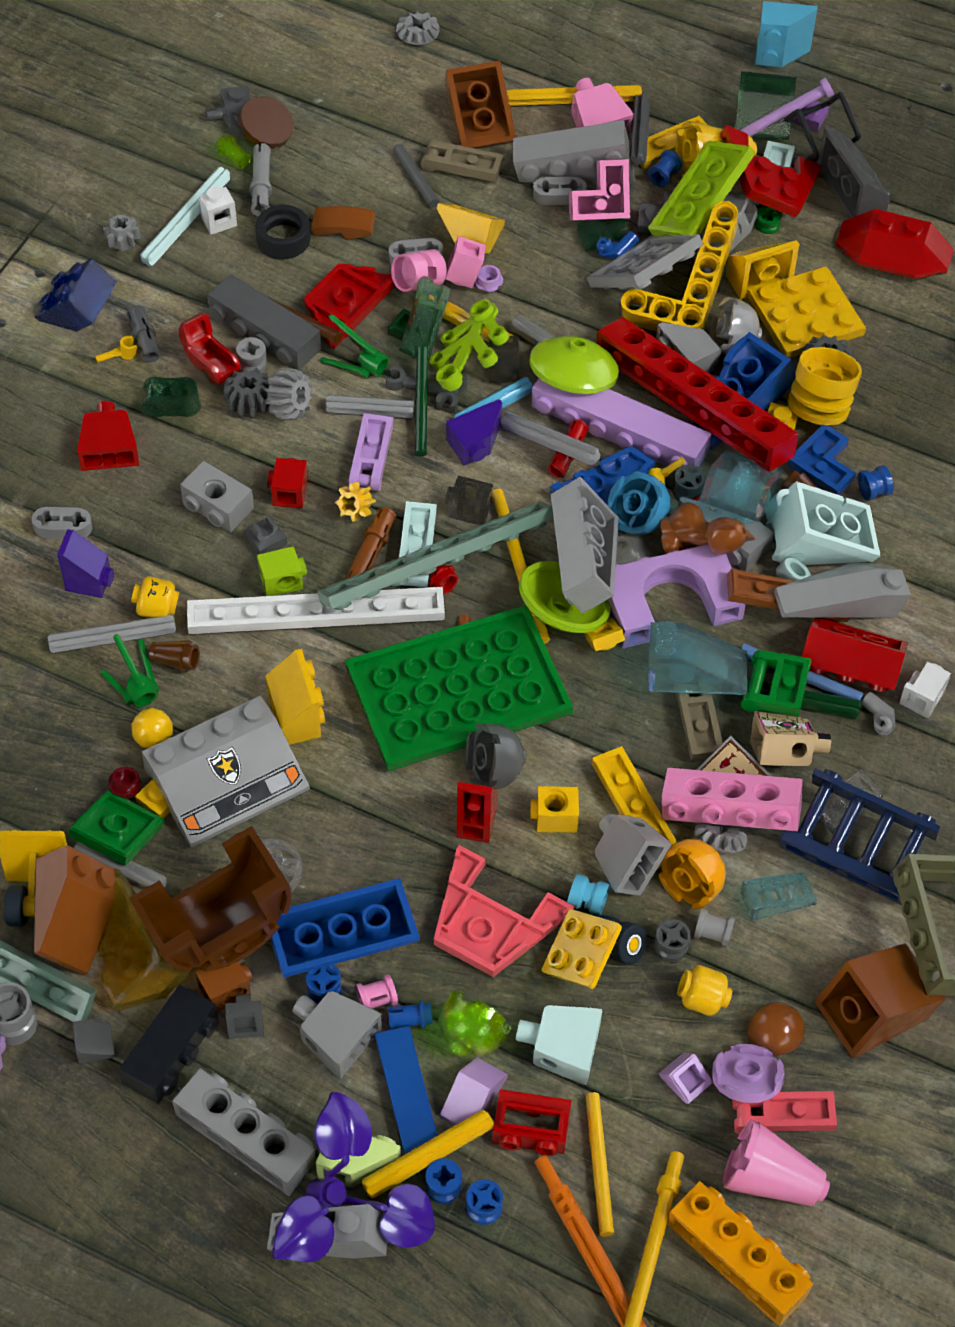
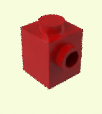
M276 458L274 470H269L267 487L271 488L273 506L303 509L308 483L307 460Z

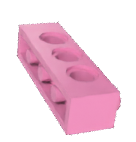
M667 768L662 791V820L798 831L802 806L803 779Z

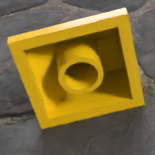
M438 203L437 211L454 243H456L458 236L486 245L485 253H490L504 227L505 219L455 204Z
M797 240L756 247L728 256L726 277L740 300L748 297L749 289L794 276L800 245Z

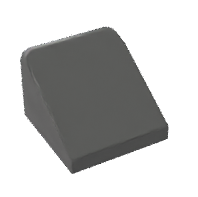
M72 1022L79 1064L115 1058L110 1023Z

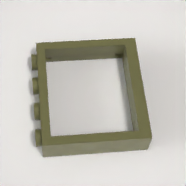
M908 854L892 871L894 884L898 889L902 904V914L906 918L910 943L915 951L919 965V975L927 995L955 996V973H948L922 882H955V855Z

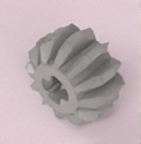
M288 368L287 370L275 371L273 377L268 378L269 388L265 389L268 393L265 403L270 404L269 413L275 414L276 418H281L282 420L303 418L305 411L310 410L309 400L313 399L310 396L313 386L308 385L309 377L303 375L302 371Z

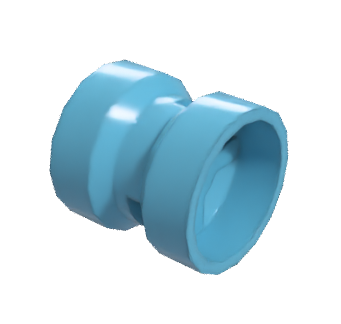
M577 873L567 903L575 906V909L584 906V908L589 910L590 914L601 916L609 894L610 884L603 881L590 883L587 876Z

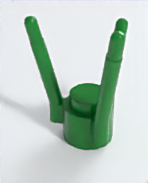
M331 314L329 319L364 349L358 358L361 367L322 357L320 361L333 367L360 374L366 379L371 374L376 377L382 375L389 364V357L370 346L346 324Z
M115 634L113 639L132 676L127 679V687L125 689L105 669L101 670L100 673L123 696L127 705L134 703L136 707L147 706L157 698L160 688L153 675L145 642L142 638L138 639L146 676L138 672L120 636Z

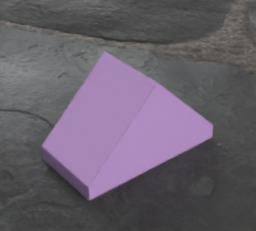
M478 1057L459 1071L441 1111L440 1118L455 1126L481 1110L487 1111L506 1081L508 1074Z

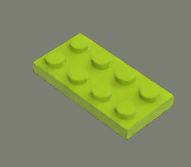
M708 140L649 225L648 229L652 235H700L709 221L714 206L725 199L754 157L755 153L751 147Z

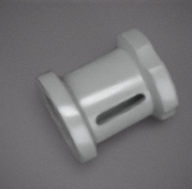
M702 908L694 938L706 937L722 942V946L728 947L736 918L730 916L726 919L709 914L707 909Z

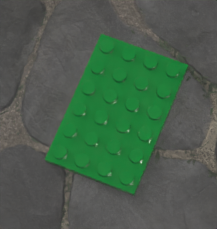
M526 605L345 660V668L388 772L466 748L469 733H476L478 729L474 727L476 724H500L517 732L573 714L574 707Z

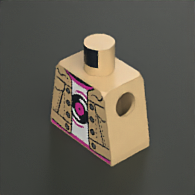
M754 711L750 744L760 765L809 766L812 763L813 753L828 754L830 752L831 735L815 733L809 720L805 718Z

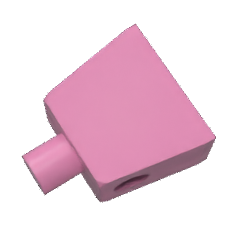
M583 78L576 83L578 92L573 95L571 106L576 128L624 120L626 131H630L634 114L611 84L605 83L594 87L590 78Z

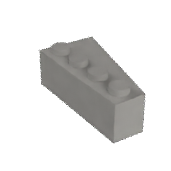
M624 120L513 138V164L519 182H535L542 177H579L586 183H597L596 161L629 159V184H635L633 161L630 160V143Z
M579 477L551 494L563 595L569 604L575 605L582 613H585L614 596L619 517Z

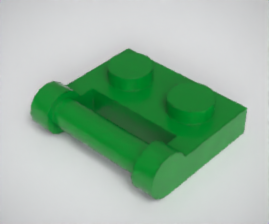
M765 650L755 651L751 660L753 670L747 693L743 695L741 707L743 710L752 713L762 710L799 717L811 659ZM771 667L775 668V673L768 696L760 693L766 669Z

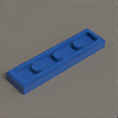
M410 1026L375 1033V1041L404 1155L438 1136Z

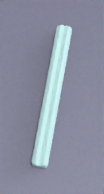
M218 167L140 253L143 264L149 267L153 266L199 215L201 211L199 195L207 193L211 187H224L230 180V172L227 169Z

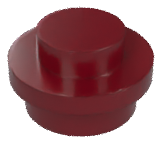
M130 767L117 768L108 779L110 792L118 797H133L141 790L142 781L139 774Z

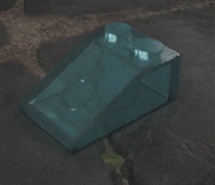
M725 450L711 465L699 501L705 503V507L711 511L723 513L725 510L736 514L735 518L742 522H759L769 505L784 470L776 468L768 472L748 457Z
M671 621L651 622L648 692L745 695L747 693V651L684 623H674Z

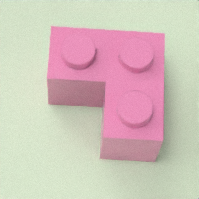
M629 159L596 161L597 190L569 191L570 220L630 218Z

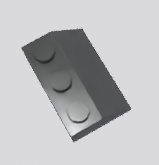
M830 126L824 127L818 164L821 165L820 173L849 217H855L875 208L887 211L890 193L877 178L875 170L870 168L865 161L862 151L857 149L852 140Z

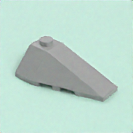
M850 563L776 587L774 590L782 617L895 618L911 597L903 571L881 563Z

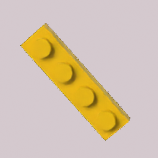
M620 746L593 757L592 766L619 814L643 819L671 844L676 843L674 835L665 820H662L659 809L624 748Z

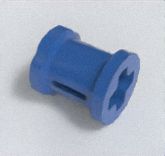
M671 150L663 151L659 156L657 164H654L647 170L648 179L655 186L664 188L670 183L671 176L682 168V159Z

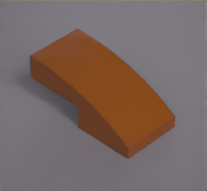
M350 206L315 208L311 230L315 237L340 232L346 240L372 236L376 213L374 210Z

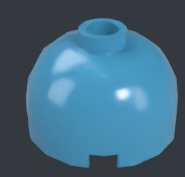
M638 471L631 472L633 474L627 477L622 476L612 487L608 498V507L619 517L618 529L635 535L653 533L661 527V519L669 516L671 510V497L666 486L656 477Z

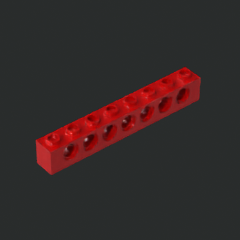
M621 317L597 331L596 344L611 354L618 365L619 371L768 472L773 471L795 457L798 439L797 431L626 318Z

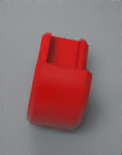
M200 312L180 324L178 329L179 337L186 355L197 369L206 371L211 383L219 386L226 381V378H232L233 371L240 373L241 365L236 355L213 337V329L208 314Z

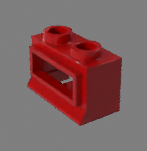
M500 1089L492 1143L499 1144L501 1148L512 1151L526 1148L535 1150L540 1155L554 1156L557 1153L564 1154L572 1100ZM506 1109L523 1111L530 1117H540L541 1114L560 1117L558 1131L504 1123Z

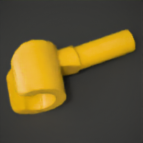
M124 336L120 340V347L96 355L97 363L119 356L123 359L131 360L136 356L137 345H134V338L132 336Z
M681 456L663 469L652 468L647 474L656 477L665 485V478L685 464L686 461Z

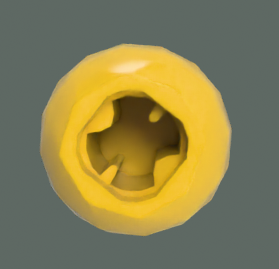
M149 708L143 710L135 716L132 722V736L142 748L148 749L171 738L173 735L171 719L164 711Z

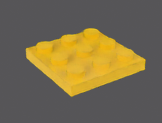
M827 266L749 289L747 298L780 352L788 358L800 356L812 337L820 338L823 333L828 338L836 335L838 341H848L865 335V325Z

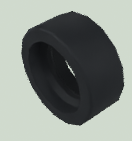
M275 205L265 209L257 217L255 224L256 240L259 249L264 254L276 259H289L302 254L308 248L311 239L310 222L308 216L301 209L292 205ZM280 225L293 226L299 230L296 235L285 239L274 238L267 234L270 229Z

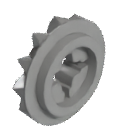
M417 10L416 14L407 12L405 17H399L396 31L399 38L404 42L412 45H423L432 42L438 36L439 24H437L436 17H430L429 12L420 14Z
M707 823L695 826L693 837L709 844L719 853L731 854L746 848L747 835L737 827Z

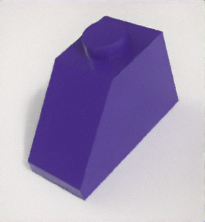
M500 399L446 421V441L463 465L480 461L491 454L501 425L502 401Z
M67 529L57 553L65 591L102 598L106 587L111 586L114 577V569L110 568L108 555L74 530Z

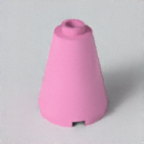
M750 1119L737 1138L741 1142L736 1151L732 1149L722 1180V1184H725L724 1188L734 1192L806 1206H814L817 1201L823 1202L830 1187V1182L826 1181V1172L760 1122Z

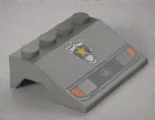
M261 695L142 751L144 770L147 777L154 779L165 797L172 818L191 848L310 790V786L276 718Z

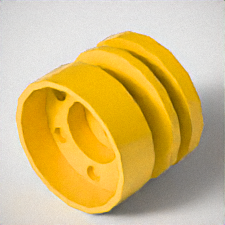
M815 347L803 351L796 368V378L792 383L788 396L789 408L803 420L814 424L829 426L838 425L846 421L854 400L853 395L861 378V365L847 353L833 348Z

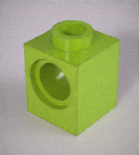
M294 546L257 555L259 575L266 596H277L303 589L302 577L307 576V569L303 557H297Z

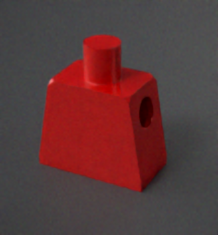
M102 401L97 405V412L83 415L77 448L81 471L140 466L137 445L127 411L115 410L113 402Z

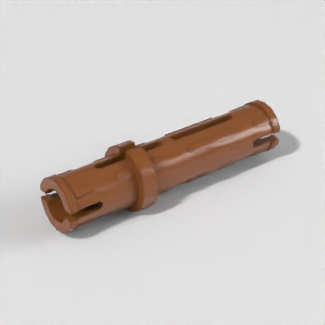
M387 507L378 508L372 524L364 531L363 543L345 579L372 568L379 551L388 541V532L396 519V514L393 510Z

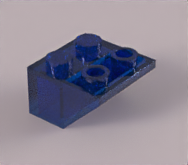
M92 258L82 264L77 262L69 271L65 273L60 271L52 279L51 285L53 287L39 301L40 309L35 318L38 321L77 332L94 323L117 281Z

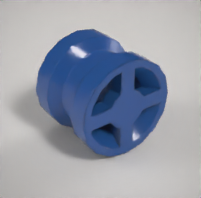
M885 465L876 467L872 472L864 470L858 473L859 490L866 501L874 500L880 494L887 496L893 493L892 476Z
M335 965L307 971V993L309 998L315 1003L319 1004L330 991L341 995V975Z
M443 1158L432 1162L427 1168L425 1175L426 1193L436 1203H451L461 1194V1169L457 1163L450 1159Z
M481 1179L474 1182L466 1194V1212L468 1217L480 1225H489L500 1217L503 1204L501 1188L491 1180ZM487 1205L491 1206V1208H482L483 1206Z

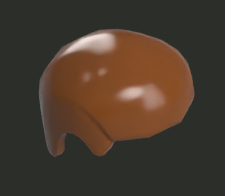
M771 1002L760 1007L750 1018L747 1035L751 1044L764 1047L773 1052L774 1057L792 1053L799 1047L804 1040L806 1027L802 1016H800L796 1009L785 1003Z

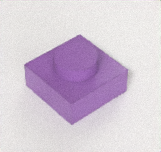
M814 101L800 110L820 104V102ZM830 106L804 116L809 129L815 131L820 129L828 115ZM798 118L793 120V123L801 125Z

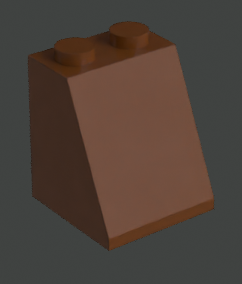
M903 943L847 961L816 998L814 1003L852 1058H856L929 1019L946 998L944 996L926 994L923 981L919 975L917 958L907 944Z

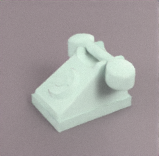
M797 481L788 489L780 490L766 504L765 514L768 520L766 527L774 529L776 550L772 555V559L780 562L776 568V575L779 578L797 581L810 577L811 574L806 565L860 563L867 561L873 563L880 557L870 505L846 497L843 499V496Z

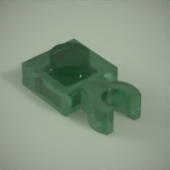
M625 218L615 219L612 224H607L605 219L577 224V234L585 252L598 250L596 245L601 238L606 237L611 242L613 240L619 242L630 229L623 230L626 227Z

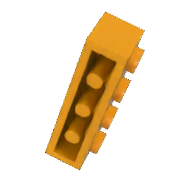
M699 1181L670 1211L667 1225L779 1327L809 1296L813 1282L810 1280L808 1272L798 1263L792 1264L781 1254L780 1247L768 1237L763 1238L753 1229L751 1221L743 1213H735L725 1204L724 1197L715 1188H707Z

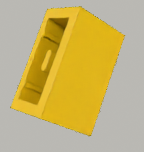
M297 649L265 675L267 694L274 717L289 745L320 738V724L325 723L322 709L324 701L320 687H315L313 679H316L313 663L311 660H305L302 649Z

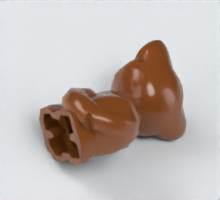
M690 502L678 505L670 516L664 517L660 522L662 547L666 554L675 550H686V547L689 545L700 546L708 544L714 554L725 555L737 550L745 542L755 540L754 536L737 519L718 517L707 524L700 507Z

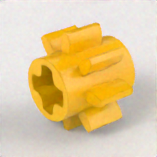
M358 481L350 483L349 487L339 488L341 496L339 500L335 501V504L339 506L340 516H351L352 522L360 520L361 516L367 517L371 515L372 512L369 507L372 503L376 502L369 492L371 488H360Z

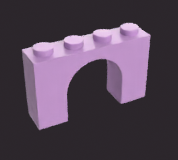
M708 544L686 550H675L652 558L644 557L623 565L616 564L614 596L608 599L611 605L610 618H613L623 630L625 641L620 642L622 648L653 641L655 621L645 599V594L654 586L662 583H680L693 589L702 599L713 626L742 620L746 604L728 601L727 574L732 567L727 555H716Z

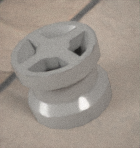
M254 337L242 339L236 346L241 372L244 367L248 371H253L257 367L260 373H262L267 366L265 344L262 340Z

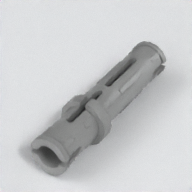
M261 143V152H259V144L253 147V179L249 186V192L252 196L251 212L256 216L261 214V207H263V211L269 208V197L272 194V187L269 183L271 148L264 143Z

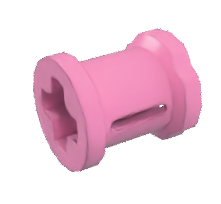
M389 974L383 975L382 980L366 985L361 983L355 984L358 1003L373 1009L389 1003L392 1006L398 1004L395 986Z

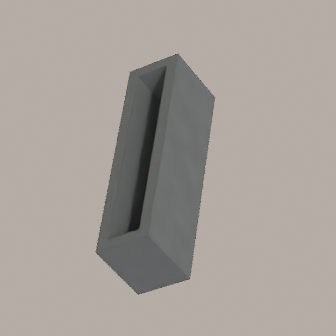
M230 274L207 294L209 313L216 321L225 323L240 336H245L246 338L254 337L262 340L266 351L276 356L281 363L300 370L321 351L319 329L234 275Z

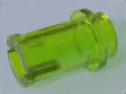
M224 135L216 143L219 155L226 156L239 169L245 168L250 163L251 154L240 147L233 136Z

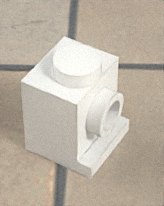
M211 187L207 193L199 195L201 205L200 217L211 235L237 226L235 201L226 187ZM224 213L226 216L218 220L214 219L215 215Z
M927 662L921 672L916 670L910 681L906 683L899 704L929 718L946 690L951 673L937 664Z

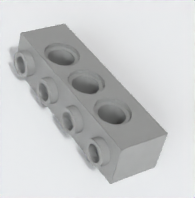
M200 1068L173 1099L175 1115L283 1193L290 1196L316 1164L314 1144L303 1134L297 1133L294 1135L285 1128L284 1122L275 1114L269 1112L266 1115L257 1109L254 1100L245 1093L240 1092L236 1094L228 1088V1083L220 1075L214 1072L209 1075ZM222 1104L227 1106L221 1113L210 1112V1109L215 1105ZM246 1124L256 1127L248 1134L238 1132V1129ZM272 1145L284 1147V1150L279 1154L274 1155L266 1152Z

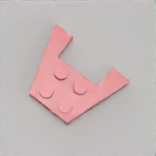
M459 845L455 852L445 899L443 900L434 935V945L489 976L495 977L563 923L568 910H574L575 906L547 892L530 919L523 917L470 888L484 868L485 858Z

